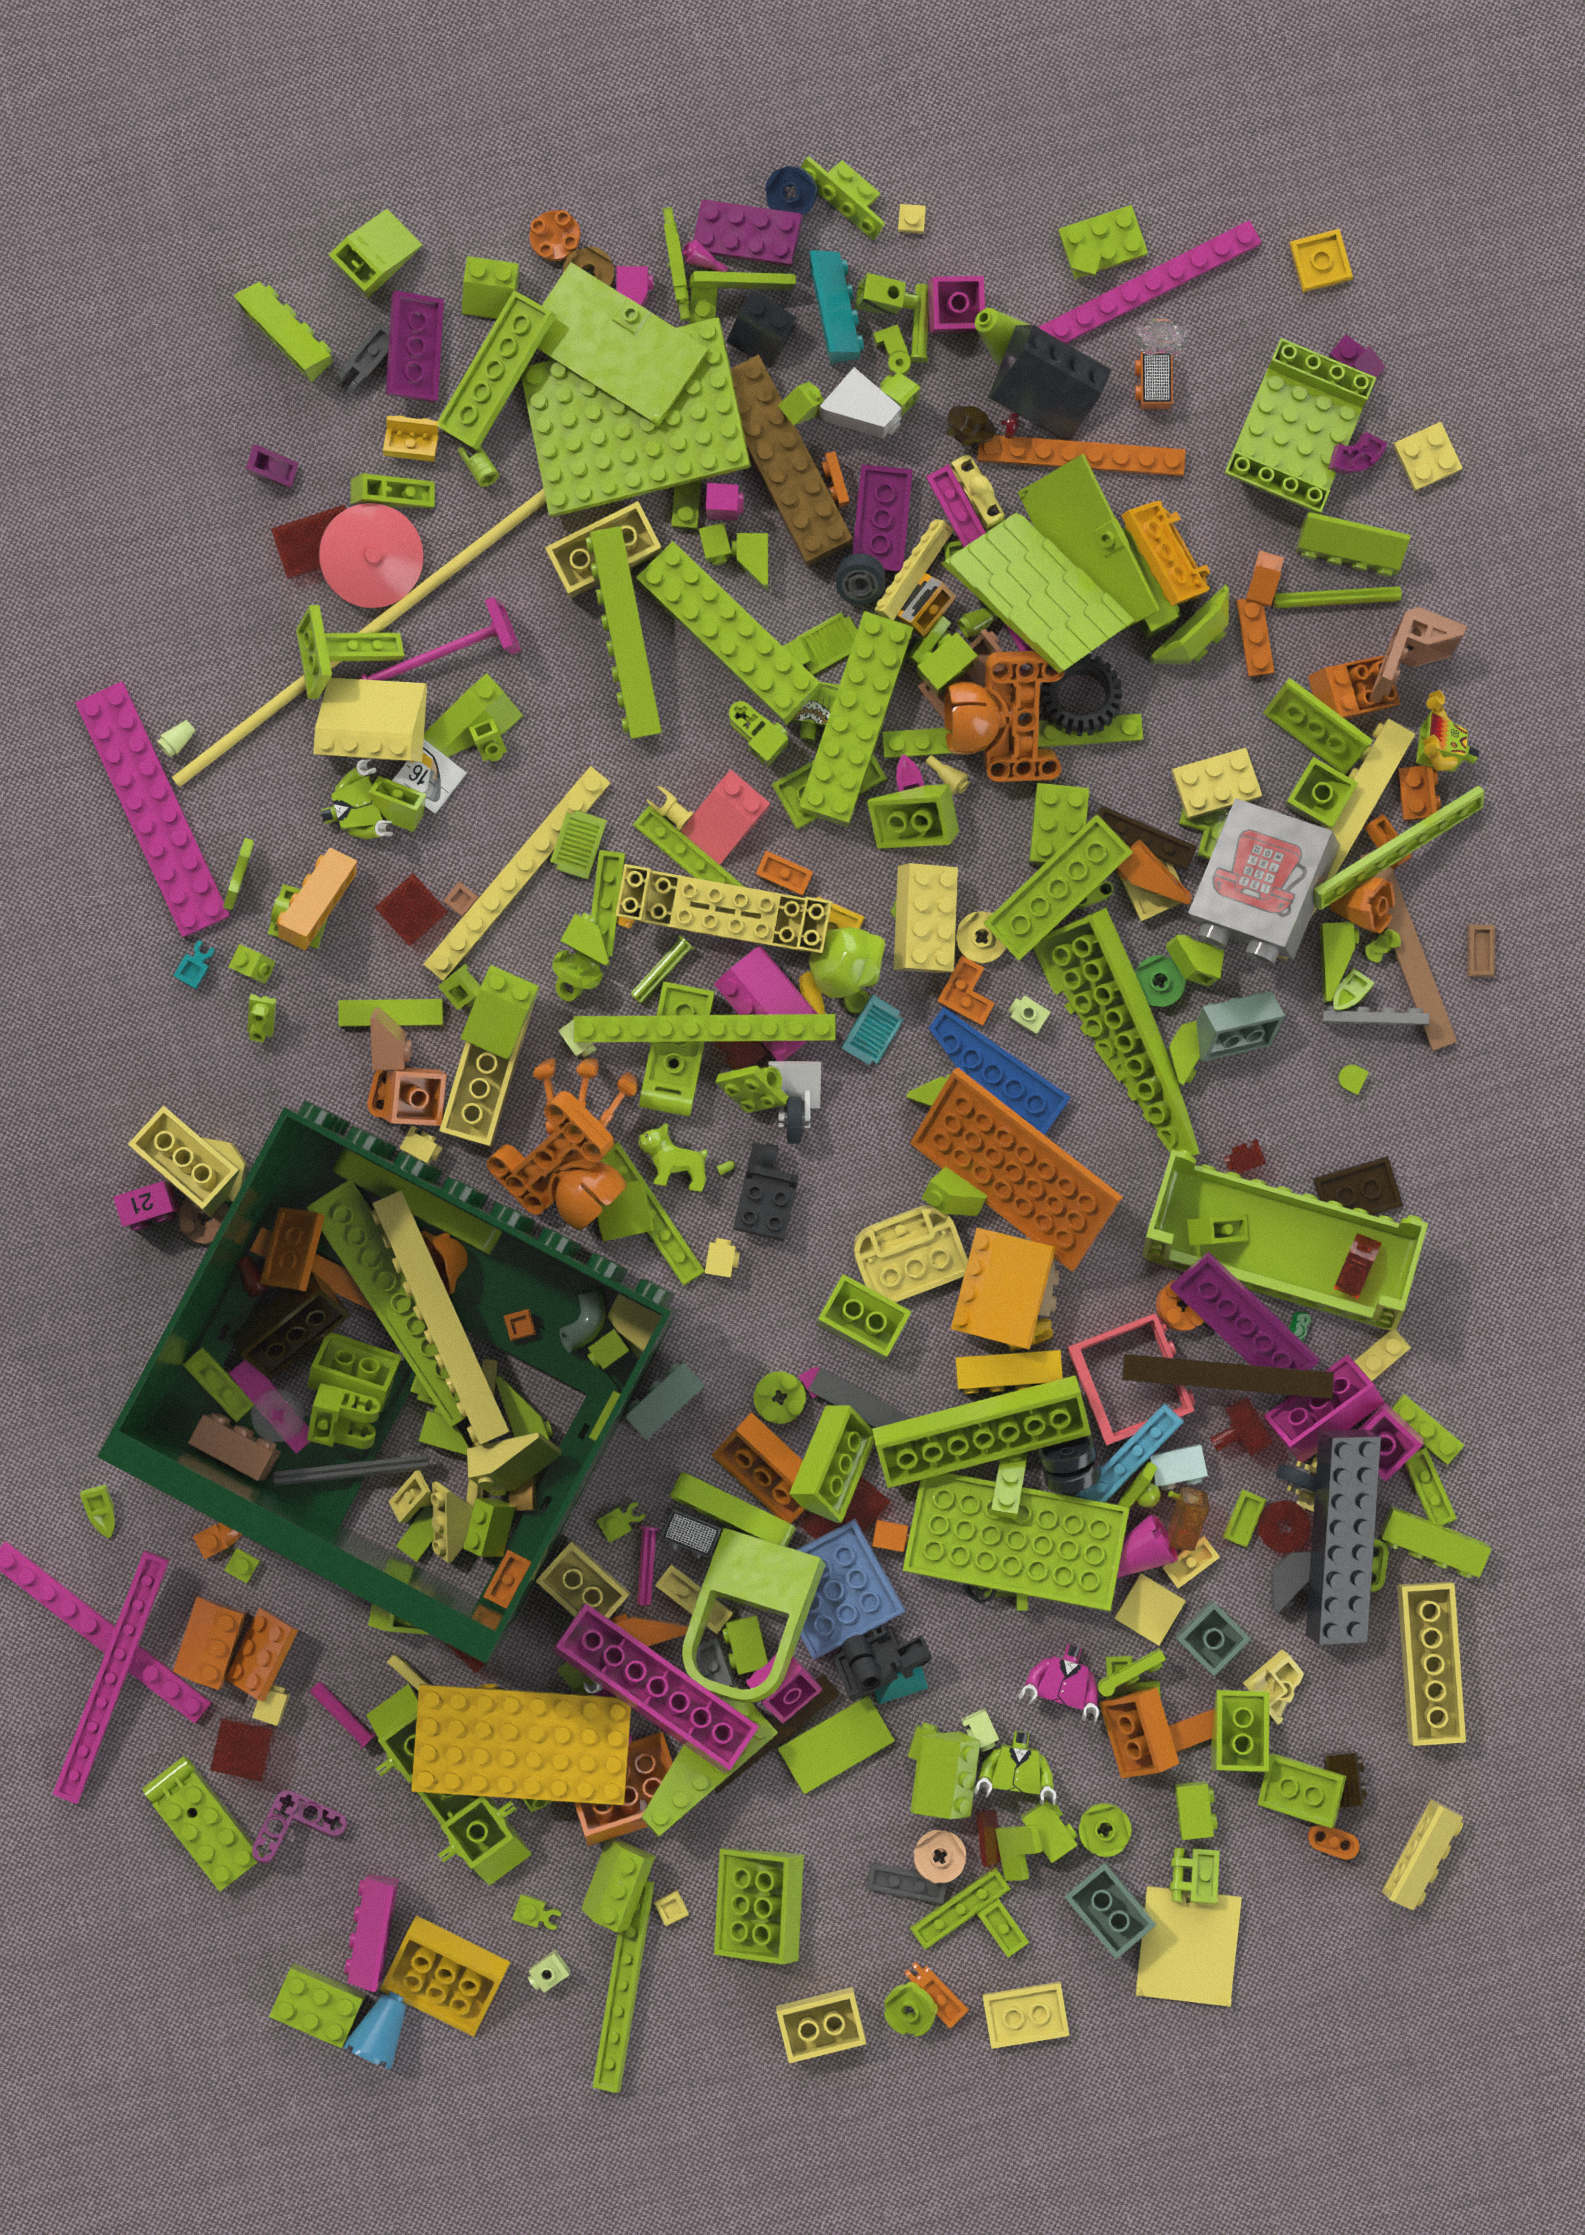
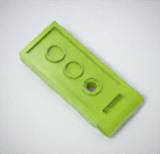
M663 981L656 1016L711 1015L715 991ZM651 1042L639 1107L690 1117L705 1042ZM672 1059L679 1061V1066L675 1069L669 1066V1062Z
M187 1756L181 1757L142 1788L146 1797L153 1803V1807L219 1892L257 1863L252 1856L254 1842ZM189 1808H195L197 1816L190 1815ZM260 1851L259 1856L264 1857V1855Z

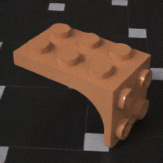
M983 629L979 636L969 645L978 655L977 664L954 683L972 682L984 688L986 687V659L992 653L1003 652L999 647L1001 642L994 632L988 633ZM999 664L995 666L993 671H1001L1005 665ZM925 682L921 683L917 687L918 690L944 721L946 690L937 697Z

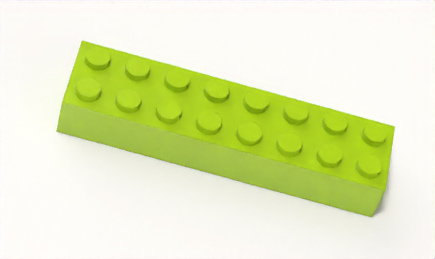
M674 541L636 577L639 585L785 726L822 689L821 683Z
M864 611L799 805V812L849 828L913 636L914 627Z
M1076 1376L872 1429L887 1488L1091 1435Z

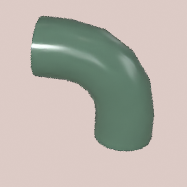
M601 1285L590 1286L577 1292L581 1308L580 1316L574 1323L559 1330L562 1344L568 1352L580 1349L595 1340L604 1326L607 1309Z

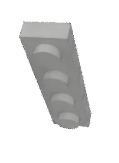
M1329 1006V1011H1323V1023L1428 1026L1429 1013H1423V1009L1408 1008V1013H1397V1008H1381V1012H1371V1007H1355V1011H1344V1009L1335 1011L1334 1006Z

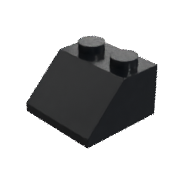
M752 291L741 308L726 343L752 358L759 355L763 364L771 368L796 327L797 316Z

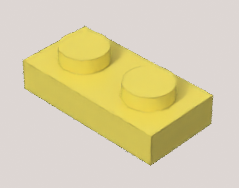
M1389 1330L1356 1358L1354 1362L1373 1381L1411 1347L1397 1330Z
M1202 1536L1178 1554V1561L1164 1565L1162 1568L1174 1585L1180 1588L1220 1557L1205 1536Z

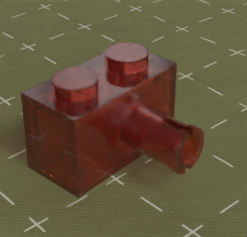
M1246 1396L1222 1408L1230 1423L1229 1427L1209 1437L1213 1444L1222 1439L1221 1442L1213 1445L1216 1452L1238 1441L1241 1443L1246 1455L1249 1456L1273 1444L1251 1401Z

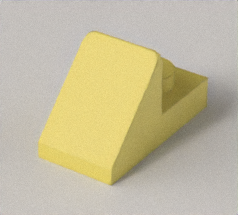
M420 1470L415 1471L389 1500L399 1523L408 1522L420 1507L433 1506L431 1502L432 1493Z

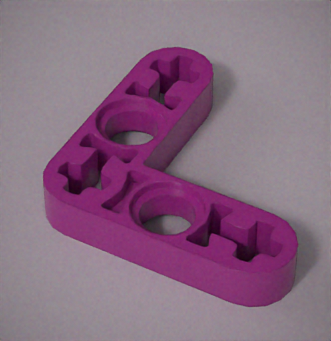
M282 1791L275 1798L253 1844L252 1856L260 1864L270 1863L274 1859L292 1820L328 1837L337 1838L343 1835L346 1830V1818L341 1813L293 1791ZM290 1797L291 1804L294 1806H288L284 1813V1816L289 1817L288 1820L281 1815L273 1814L274 1811L280 1813L282 1809V1803L279 1801ZM306 1808H315L318 1811L317 1819L314 1821L306 1820L303 1816ZM323 1812L327 1814L325 1819L330 1822L338 1819L339 1825L342 1828H336L335 1831H331L330 1824L324 1821L323 1826H319L318 1824L322 1819ZM277 1820L282 1823L283 1830L279 1834L269 1832L268 1824L271 1821ZM263 1835L271 1840H278L276 1844L271 1841L268 1849L271 1853L270 1855L259 1856L260 1851L257 1848H263L267 1838H262Z

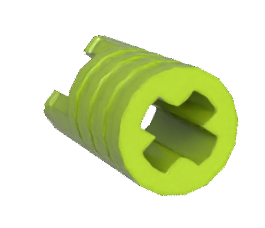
M481 445L478 450L474 449L478 453L470 458L465 449L459 448L457 452L480 487H487L498 479L499 473Z

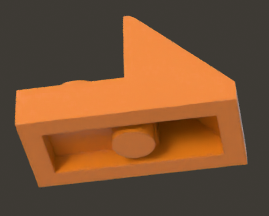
M1259 550L1245 600L1271 607L1281 577L1284 557Z

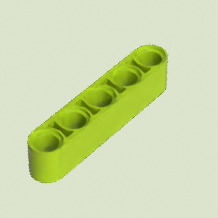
M680 1472L669 1495L677 1502L743 1534L781 1546H788L796 1530V1527L684 1472Z

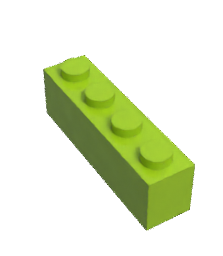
M1392 1505L1379 1533L1385 1545L1394 1549H1398L1401 1546L1409 1550L1408 1554L1419 1559H1423V1556L1433 1559V1564L1445 1569L1449 1565L1458 1569V1574L1470 1579L1473 1575L1480 1578L1492 1550L1490 1545L1445 1526L1435 1524Z

